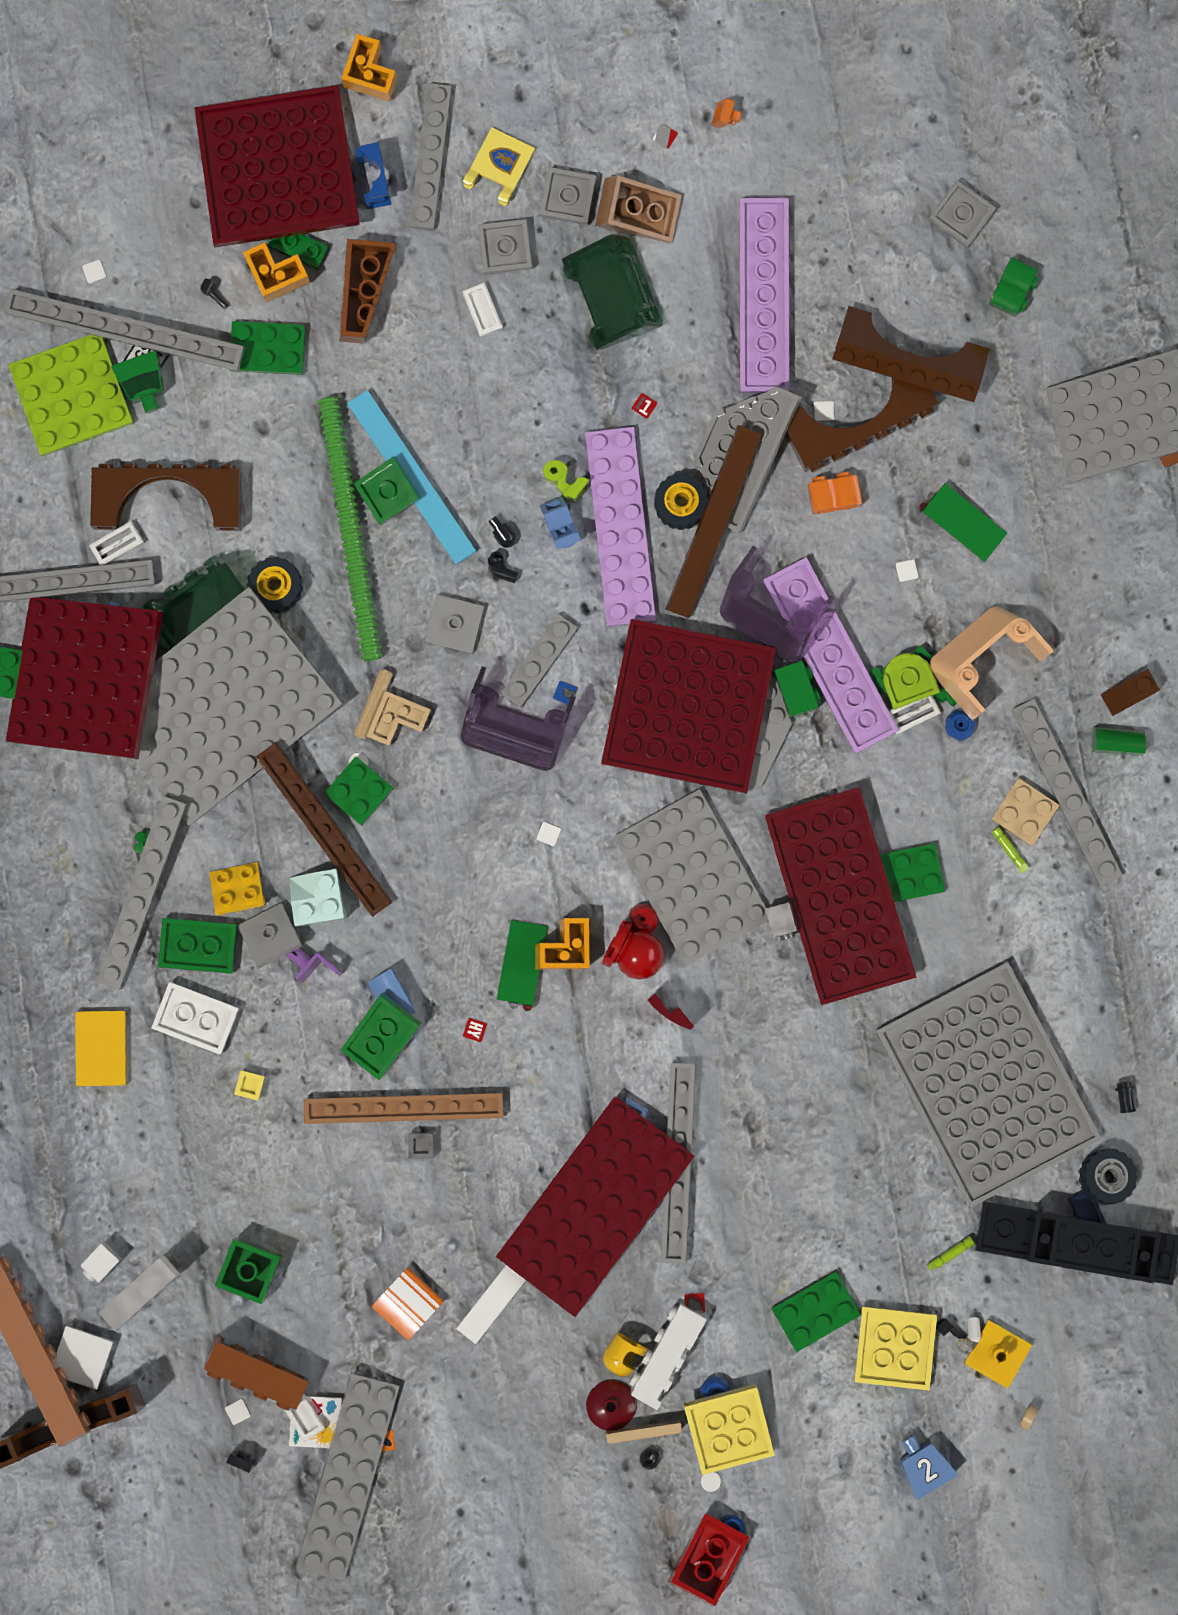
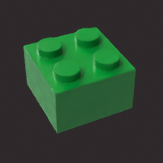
M236 1237L232 1240L215 1287L263 1304L283 1255Z

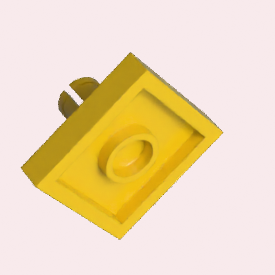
M987 1319L981 1330V1340L974 1343L963 1363L1008 1389L1032 1344Z

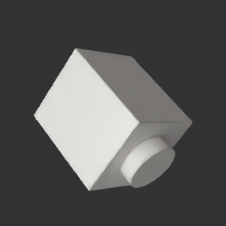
M106 1242L101 1243L81 1264V1267L84 1269L83 1274L90 1281L94 1282L96 1280L99 1283L121 1262L122 1258Z

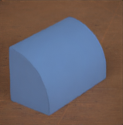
M393 969L385 971L367 983L375 999L384 993L411 1015L416 1013L413 1004Z

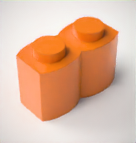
M851 472L836 474L835 479H827L826 476L815 477L807 485L812 515L852 509L862 505L857 475H851Z

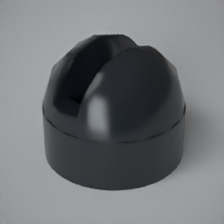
M650 1448L643 1450L640 1454L641 1466L648 1470L658 1466L660 1458L657 1451ZM653 1454L655 1458L646 1465L644 1462Z

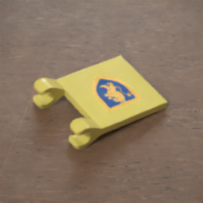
M491 127L471 168L464 177L463 186L471 190L475 185L478 175H481L504 186L499 194L498 203L507 206L535 148Z

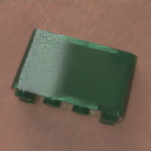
M215 555L210 557L203 563L204 567L197 572L196 570L190 571L183 577L184 581L177 586L175 584L170 585L163 591L164 595L157 600L152 598L143 605L144 609L163 612L159 641L167 652L245 590L223 557L216 558Z

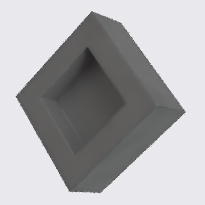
M434 1133L408 1134L409 1159L434 1158Z

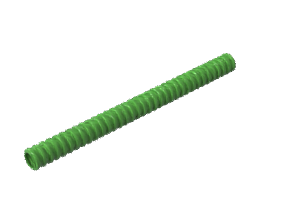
M325 397L317 401V404L321 407L318 410L319 413H322L320 416V420L323 421L321 427L324 428L322 433L326 436L324 438V443H327L325 450L328 451L326 456L330 459L327 462L331 466L329 468V472L332 473L330 479L333 480L331 485L332 488H335L333 491V495H336L334 502L337 503L335 509L339 512L336 515L340 518L338 521V525H341L339 532L342 533L340 538L344 541L342 543V547L345 548L343 554L346 555L344 561L348 564L345 567L346 570H349V573H347V577L350 578L348 584L351 585L349 590L350 593H353L351 600H354L352 607L355 608V611H353V614L357 617L354 620L355 623H358L356 626V630H359L357 637L360 638L358 643L362 646L360 649V653H363L361 660L373 661L381 659L383 653H380L382 647L378 644L380 642V638H377L379 631L376 630L378 624L374 621L377 618L376 615H373V612H375V608L372 607L374 601L371 600L373 595L369 592L371 589V585H368L370 578L367 577L369 571L365 568L367 567V563L364 562L366 555H363L365 548L362 547V544L364 542L360 539L362 537V533L359 532L361 526L358 525L360 519L356 516L359 513L358 510H355V507H357V503L354 502L356 496L353 495L355 490L351 487L353 484V480H350L352 473L349 472L351 467L347 464L349 458L346 457L348 451L345 450L347 444L344 440L346 438L342 434L344 432V428L341 427L343 421L340 420L342 414L339 413L340 405H337L339 398Z

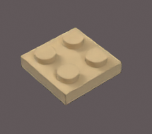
M1017 778L990 820L1032 847L1060 805L1020 778Z

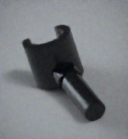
M205 278L200 287L201 292L214 299L223 309H226L228 304L217 293L213 292L216 284Z
M941 1319L936 1324L937 1330L943 1336L951 1332L952 1335L965 1344L968 1343L969 1338L957 1331L948 1320Z

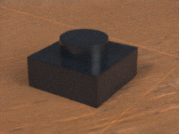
M238 1449L237 1452L233 1450L230 1453L226 1463L249 1473L256 1460L251 1459L252 1455Z

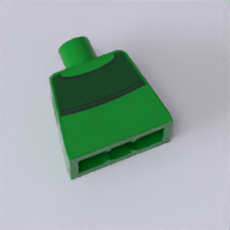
M156 351L111 366L132 404L142 402L145 413H152L159 409L155 397L164 394L165 389L160 359Z

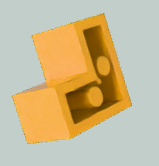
M356 33L341 80L344 88L390 102L397 82L395 70L377 65L382 50L380 40Z
M265 242L243 252L266 303L310 283L298 254L275 264Z
M589 918L559 920L560 943H539L535 945V970L590 968Z

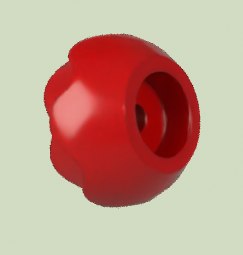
M648 904L634 906L630 910L627 919L628 922L632 923L631 929L634 932L642 930L652 933L659 922L655 910ZM641 917H645L646 920L642 922Z

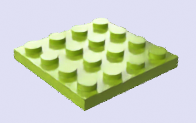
M88 335L8 364L41 457L134 424L119 381L111 366L113 364L103 338Z

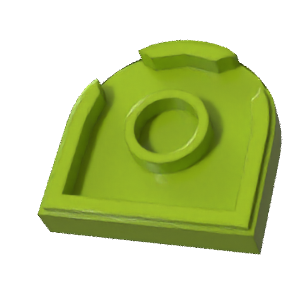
M905 653L898 655L885 668L883 681L894 710L940 693L930 665L925 659L916 654Z

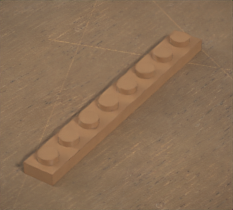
M503 1093L304 1099V1124L504 1118Z

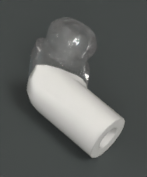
M972 1317L967 1319L968 1336L966 1339L961 1338L957 1341L956 1348L959 1352H964L965 1354L973 1352L981 1340L979 1318Z

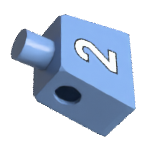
M913 1434L901 1442L908 1454L903 1456L900 1462L917 1500L958 1476L954 1468L930 1441L920 1445Z

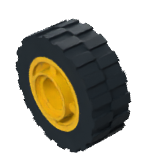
M676 473L673 476L666 477V480L660 483L655 493L654 508L657 512L656 515L662 520L664 525H668L672 529H690L692 526L698 525L709 499L707 489L704 488V484L701 481L697 480V477H692L687 473ZM678 497H684L687 499L688 504L680 507L676 505L674 500Z
M268 557L263 561L260 560L255 567L253 566L251 573L248 575L247 588L250 587L270 613L275 612L277 614L289 611L302 597V577L297 568L286 559ZM274 580H280V588L275 591L270 590V583Z

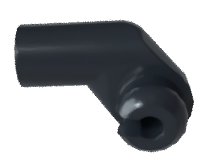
M492 552L488 558V565L492 575L515 584L518 572L506 568L503 555L500 552Z

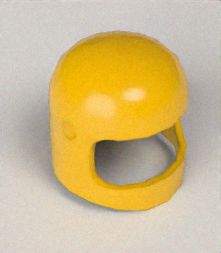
M616 1332L603 1353V1363L612 1373L621 1377H627L636 1370L632 1366V1360L635 1355L638 1354L644 1357L648 1348L643 1347L628 1336Z

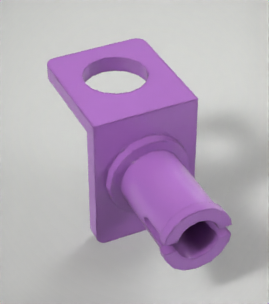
M298 948L294 951L297 953V956L293 952L286 955L301 968L295 978L302 983L321 962L339 976L342 974L339 969L318 952L313 957H310L301 948Z

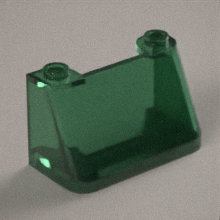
M610 234L562 258L565 276L567 279L579 283L595 326L590 329L589 340L596 350L608 348L653 331L663 325L660 311L632 241L628 237Z

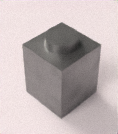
M791 902L765 909L773 938L780 936L782 941L795 937L794 932L799 931Z

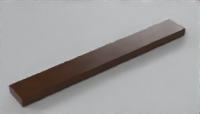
M737 425L665 608L666 610L690 618L762 434Z
M275 742L258 754L256 759L369 914L373 917L392 903L390 897L278 743Z

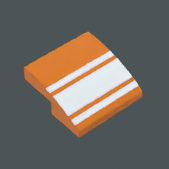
M407 1267L372 1305V1308L405 1339L409 1340L439 1308L444 1300Z

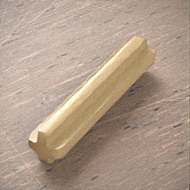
M385 669L379 671L354 732V735L358 738H367V733L382 697L393 675L390 671Z

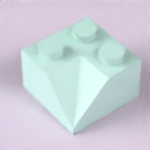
M337 869L289 878L291 906L296 927L346 919L339 871Z

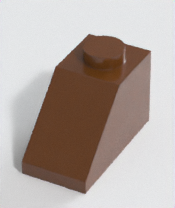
M1149 669L1100 696L1110 714L1114 716L1157 693L1160 689Z

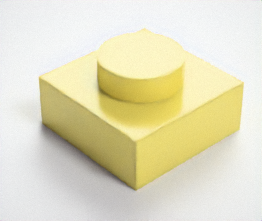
M241 1070L234 1094L259 1101L266 1076Z

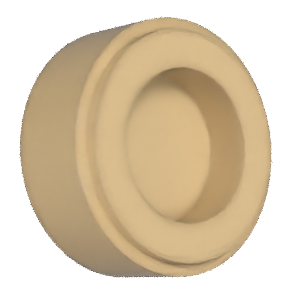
M1032 1404L1027 1407L1019 1424L1021 1428L1029 1430L1039 1408Z

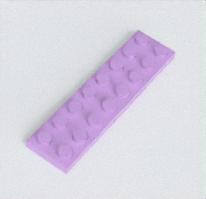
M740 198V393H765L775 387L789 391V198Z
M634 427L585 432L607 627L629 625L630 619L656 622Z
M807 557L763 579L769 595L806 664L809 665L811 673L853 753L856 754L898 732L899 730Z

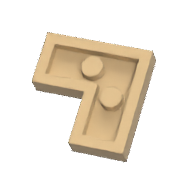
M385 691L366 737L390 746L399 724L422 733L431 709Z

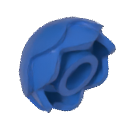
M955 710L947 716L945 721L947 734L958 741L971 737L976 729L975 719L972 721L964 710Z
M712 1376L707 1378L700 1386V1396L704 1398L714 1395V1390H717L719 1394L731 1389L724 1378Z

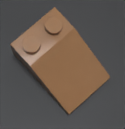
M619 175L607 177L604 180L595 226L618 233L672 243L682 195Z

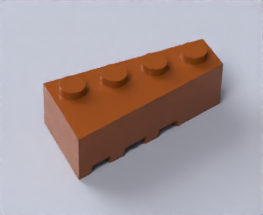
M347 239L339 342L364 344L396 243Z
M217 1334L204 1363V1370L208 1371V1376L216 1380L225 1378L231 1381V1386L242 1391L244 1388L254 1391L253 1395L259 1399L266 1401L267 1398L275 1400L277 1401L276 1405L284 1410L289 1411L290 1408L297 1410L309 1383L307 1377L280 1364L273 1366L269 1359L259 1354H253L252 1357L248 1355L249 1351L245 1347L238 1344H231L229 1346L223 1343L225 1338Z

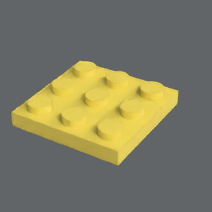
M862 1306L854 1382L929 1391L937 1315Z
M756 1384L683 1403L702 1475L775 1456Z

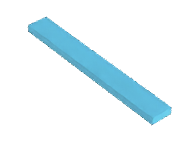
M366 390L349 401L347 405L384 460L387 461L391 457H396L421 497L414 504L455 565L476 553L475 548L369 391Z

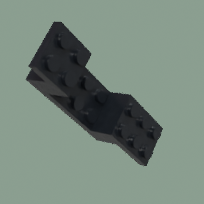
M983 1201L974 1250L1025 1259L1033 1263L1148 1283L1156 1282L1173 1285L1178 1258V1235L1135 1227L1129 1228Z

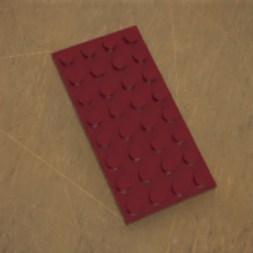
M860 787L764 815L820 1004L825 1005L917 978Z
M614 1096L496 1255V1258L576 1318L695 1156Z

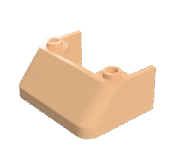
M991 607L934 655L929 662L936 680L972 721L985 711V708L969 691L978 682V672L971 662L1000 637L1006 634L1013 642L1024 643L1039 662L1043 661L1054 651L1027 620L1001 607Z

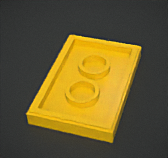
M126 1011L75 1012L76 1086L127 1085Z

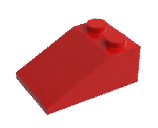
M705 1513L679 1557L667 1582L711 1606H716L750 1537Z

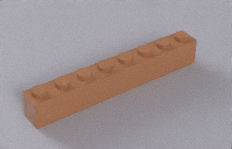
M0 1254V1331L58 1446L65 1447L91 1432L88 1427L91 1425L90 1420L84 1411H80L77 1405L79 1398L73 1389H69L66 1383L68 1380L67 1374L62 1367H58L55 1358H57L55 1350L50 1344L47 1345L43 1336L46 1333L39 1322H35L32 1316L35 1313L28 1300H24L21 1294L23 1287L17 1278L14 1279L10 1272L12 1269L10 1261L6 1256L3 1257Z

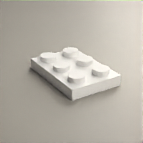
M169 982L151 1028L222 1055L240 1008Z

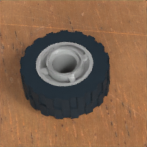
M1103 1149L1088 1155V1158L1082 1162V1167L1079 1170V1183H1081L1082 1191L1086 1193L1089 1199L1094 1200L1093 1202L1102 1203V1205L1116 1204L1125 1201L1127 1197L1133 1194L1132 1191L1135 1190L1137 1186L1136 1181L1138 1180L1136 1175L1137 1169L1133 1165L1132 1159L1128 1158L1124 1152H1119L1117 1149ZM1106 1170L1112 1175L1110 1183L1104 1177Z

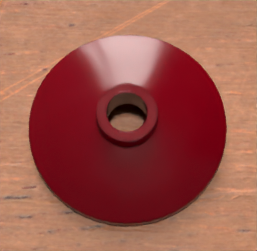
M607 1380L592 1388L587 1397L586 1410L592 1423L600 1429L607 1431L619 1430L628 1425L634 1417L636 1401L635 1397L631 1396V1390L628 1386L619 1381ZM607 1403H615V1410H607Z

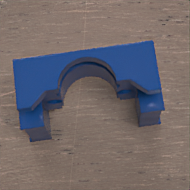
M379 142L360 145V148L355 149L358 163H369V166L377 167L381 171L380 176L375 181H372L373 186L369 193L364 194L367 209L391 205Z

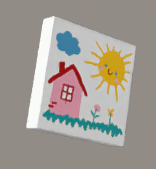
M306 1395L326 1429L304 1442L290 1420L289 1446L329 1448L343 1397Z

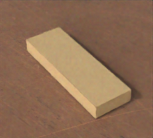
M680 1420L606 1431L607 1443L612 1444L681 1433L682 1429Z

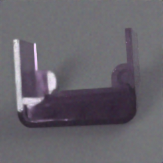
M753 545L730 578L719 608L720 615L724 621L757 643L776 648L775 654L789 663L799 662L838 609L835 598L830 595L817 615L808 610H799L787 621L749 596L755 586V579L751 573L762 558L758 548Z
M482 666L471 691L460 735L462 742L469 747L539 770H551L557 760L576 697L571 696L565 712L557 709L549 710L543 720L498 705V693L494 689L482 685L486 672V667Z

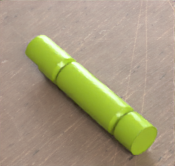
M998 827L991 833L997 838L998 843L1022 874L1029 869L1009 839L1003 834L1001 828Z
M969 1236L963 1242L961 1241L926 1265L930 1271L936 1267L939 1269L944 1263H948L966 1251L967 1248L975 1245V1243Z

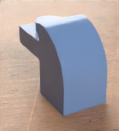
M563 497L539 505L557 549L569 548L576 542L581 541Z

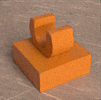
M725 98L717 102L711 123L712 126L722 128L728 124L735 125L736 122L740 123L742 113L733 110L735 101Z

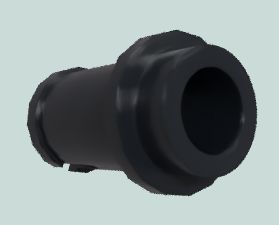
M1132 1081L1117 1083V1088H1115V1091H1118L1120 1113L1136 1111L1133 1096L1135 1086H1132Z

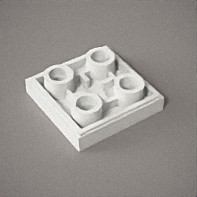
M67 1325L60 1341L55 1361L58 1367L64 1369L69 1381L97 1390L114 1341Z

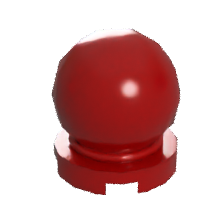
M623 919L601 964L610 968L613 963H617L620 971L627 977L638 980L648 979L657 974L663 965L664 951L662 945L651 933L642 930L632 932L630 929L632 923Z

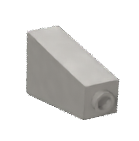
M170 1251L163 1254L99 1312L102 1316L100 1321L108 1330L112 1328L114 1331H117L186 1269Z

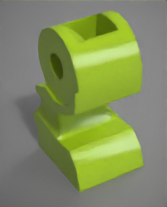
M551 460L543 467L545 480L552 485H557V490L566 501L570 500L576 503L590 485V480L584 477L577 478L574 484H568V467L561 461Z

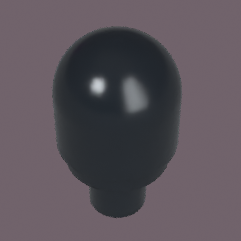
M496 516L488 521L495 530L492 532L493 537L500 546L510 548L515 545L517 536L509 524L507 525L506 522L502 524Z

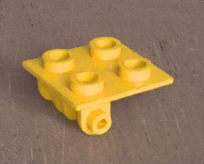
M258 862L209 872L216 916H224L231 912L239 913L241 910L247 911V909L255 907L261 908V906L266 904L262 893Z

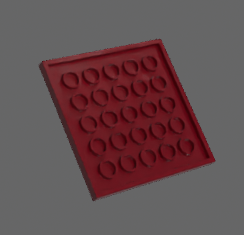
M339 85L194 107L212 239L215 248L360 225Z
M40 597L29 599L21 646L22 656L15 697L11 705L6 742L139 759L163 612Z
M630 619L601 765L747 794L776 648Z

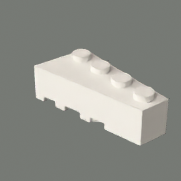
M682 1303L678 1307L673 1305L666 1318L670 1320L667 1327L659 1329L654 1338V1341L657 1342L653 1351L648 1349L641 1361L645 1364L640 1373L636 1371L629 1382V1385L632 1386L631 1396L655 1410H658L662 1403L659 1401L661 1396L668 1392L674 1379L673 1375L681 1368L687 1356V1351H690L707 1320L706 1317Z

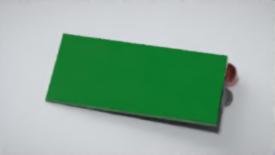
M946 483L942 485L938 492H930L927 495L928 503L923 502L919 505L920 513L926 514L983 562L989 558L1007 535L1003 529Z
M511 920L496 1000L507 1001L512 1009H516L519 1005L525 1011L535 1008L533 1003L540 971L535 970V945L545 943L548 926Z

